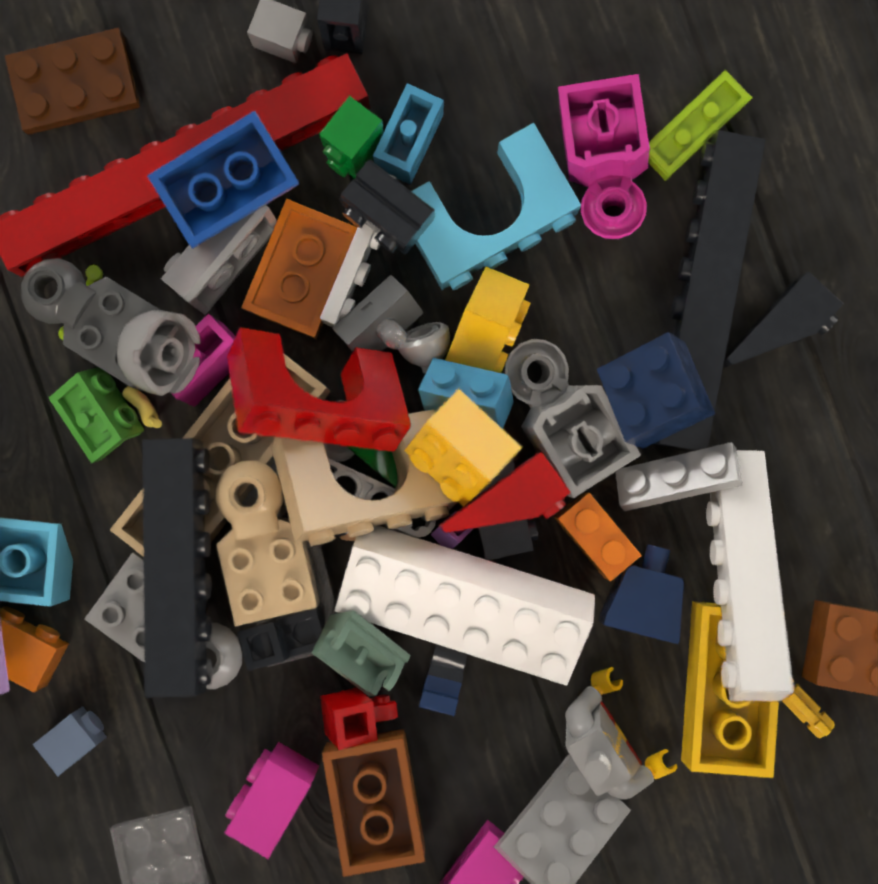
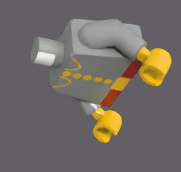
M613 667L594 672L591 676V686L586 687L568 707L565 714L567 722L566 748L597 796L608 792L611 796L629 799L652 784L654 779H659L675 772L677 764L668 768L664 765L662 757L669 752L667 749L648 756L645 759V766L642 765L638 755L602 702L601 695L618 691L623 686L622 679L610 682L609 675L614 670Z

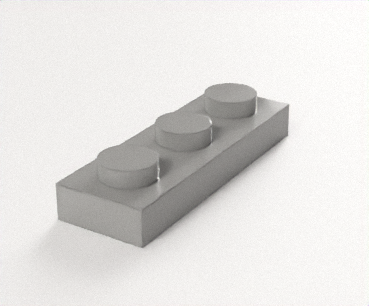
M732 442L637 464L616 471L619 504L624 511L742 485L737 451Z

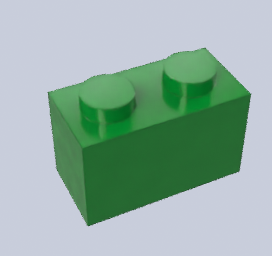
M351 96L346 99L319 135L324 147L323 153L329 158L326 162L329 167L342 177L350 174L353 178H356V175L366 162L374 160L373 154L381 140L384 129L382 120Z

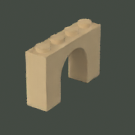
M428 410L409 414L411 427L395 452L392 451L398 476L396 489L393 495L381 500H364L346 492L337 483L331 472L324 443L278 437L272 448V453L295 543L309 540L310 545H319L332 541L336 534L349 532L350 537H358L374 531L373 527L387 524L388 529H396L411 524V519L425 516L426 521H435L447 517L449 510L458 501L449 499L442 492L440 484L428 473L418 470L411 462L410 456L404 451L435 411Z

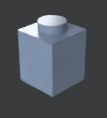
M82 706L47 732L33 746L55 774L59 776L106 739L107 736L102 731L104 726L99 717L92 711L87 712Z

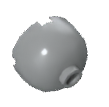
M161 310L140 314L124 326L119 336L116 350L118 365L129 382L146 392L157 395H164L168 392L178 393L192 381L199 366L200 358H193L195 343L200 344L199 333L194 323L185 315Z

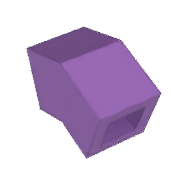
M438 526L431 533V536L441 546L453 549L473 528L455 531L458 534L456 535L454 532L445 533Z

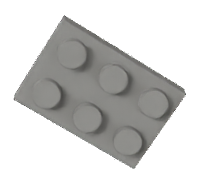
M569 754L496 843L494 848L530 884H575L631 810L619 798L611 796L608 792L597 796Z

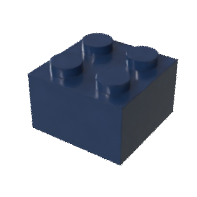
M669 332L597 369L626 443L645 448L715 414L686 343Z

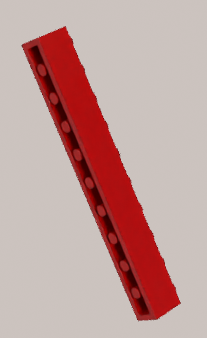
M346 53L340 57L337 55L326 57L317 64V68L305 74L302 72L293 73L282 81V85L269 91L266 89L258 90L247 97V102L234 108L229 106L223 107L215 111L211 115V119L199 125L189 124L177 130L176 136L164 142L154 141L148 143L140 149L139 154L127 160L125 158L113 160L104 167V171L94 176L85 175L72 180L69 183V188L56 194H43L33 201L34 205L21 211L12 210L0 215V256L7 270L22 277L38 262L45 259H60L165 208L164 202L147 175L253 111L257 113L279 151H283L320 133L349 96L369 109L368 94L348 54Z

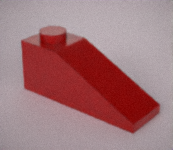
M540 452L526 460L438 526L443 532L447 533L535 518L541 514L547 519L566 505L563 498L571 492L544 454Z

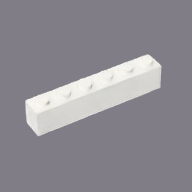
M736 450L742 485L710 492L711 502H708L706 508L708 526H713L714 540L711 541L710 559L712 565H717L718 580H715L714 600L717 605H721L722 620L718 623V641L721 646H725L726 662L722 664V682L725 688H729L730 701H781L793 692L765 452Z

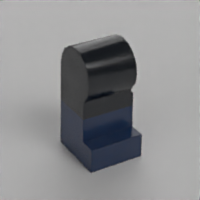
M435 644L419 700L420 708L452 716L455 715L468 654Z

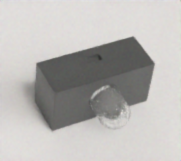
M390 275L332 329L352 352L355 347L383 351L386 347L399 349L404 346L407 340L405 330L424 312L409 291Z

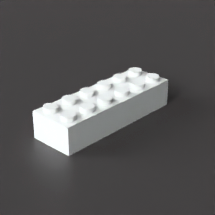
M381 526L373 527L374 531L356 538L335 612L343 613L354 610L369 623L566 686L568 685L593 625L594 594Z

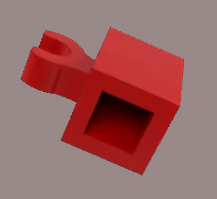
M356 687L320 696L325 735L338 750L378 741L376 722L389 721L398 717L396 701H390L388 694L370 699L363 691Z

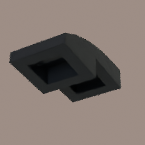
M321 606L237 631L247 670L250 671L280 663L289 658L312 652L326 625Z

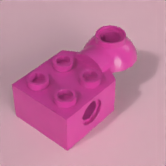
M639 74L559 86V109L569 181L588 187L581 201V215L584 223L594 234L605 239H620L629 236L641 226L647 209V202L643 191L632 182V180L648 169L650 151ZM617 206L624 212L619 216L611 217L603 211L608 207Z

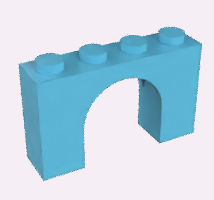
M534 123L500 141L497 154L515 183L521 198V212L516 221L506 230L488 236L468 233L457 226L451 219L430 181L411 191L435 210L434 220L415 244L442 290L449 286L456 290L473 280L471 274L484 266L494 269L507 261V253L518 247L521 252L526 251L542 240L541 234L552 228L557 233L576 221L574 216L578 213L581 204Z

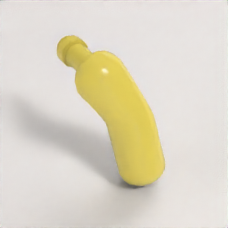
M127 386L123 390L122 395L137 408L142 423L147 427L160 428L162 421L158 418V414L148 397L140 390Z

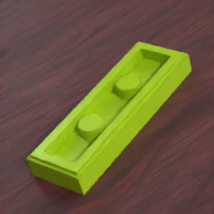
M726 70L723 71L649 142L648 163L666 181L705 142L710 140L718 130L730 121L752 97Z

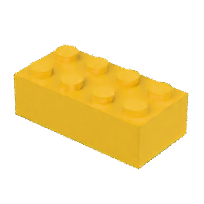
M692 601L681 761L692 772L774 778L779 701H730L729 688H725L722 682V664L726 662L725 646H721L718 641V623L722 620L721 605Z

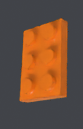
M286 199L241 308L249 313L317 339L323 324L320 316L358 227Z

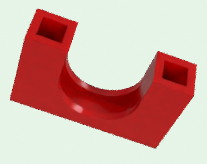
M246 328L239 329L227 355L239 432L395 452L410 429L411 422L392 353L355 347L341 372L347 402H329L307 393L292 379L286 367L280 334Z

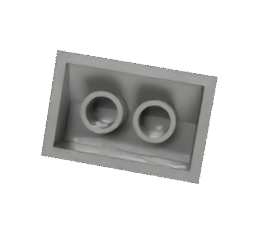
M264 205L192 249L189 245L182 254L176 253L170 258L164 267L166 273L161 280L188 303L206 315L270 239L277 223L276 218L270 208Z

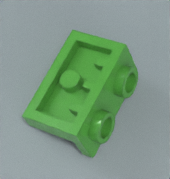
M99 367L77 372L49 397V400L91 463L104 459L124 441L139 436L144 432V428L139 422L135 411L127 404L117 389L114 379Z

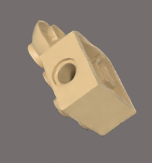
M241 461L230 466L220 476L216 487L217 506L221 514L232 524L233 528L217 544L235 626L316 608L320 603L307 541L295 543L290 519L278 517L277 515L284 500L279 476L268 465L258 461ZM245 483L253 484L259 492V498L253 506H246L239 500V489Z

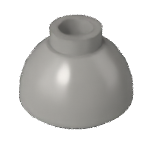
M433 322L415 327L401 335L396 346L400 354L407 361L420 366L423 373H426L433 358L443 360L448 352L450 345L449 327L441 322Z

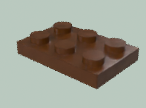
M119 28L4 55L22 131L27 135L140 107L123 33Z

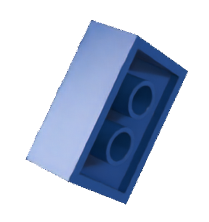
M255 111L147 175L192 249L299 185V182Z

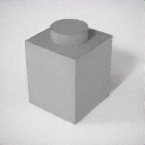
M260 0L247 34L254 48L297 63L300 53H306L310 46L313 30L310 29L305 12L273 0Z

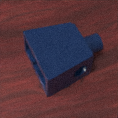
M647 544L642 567L631 564L616 577L598 621L605 626L679 644L684 580L681 577L665 573L671 550Z

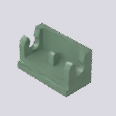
M354 610L330 615L312 651V654L368 696H376L382 686V682L383 687L390 691L396 684L405 662H408L411 656Z

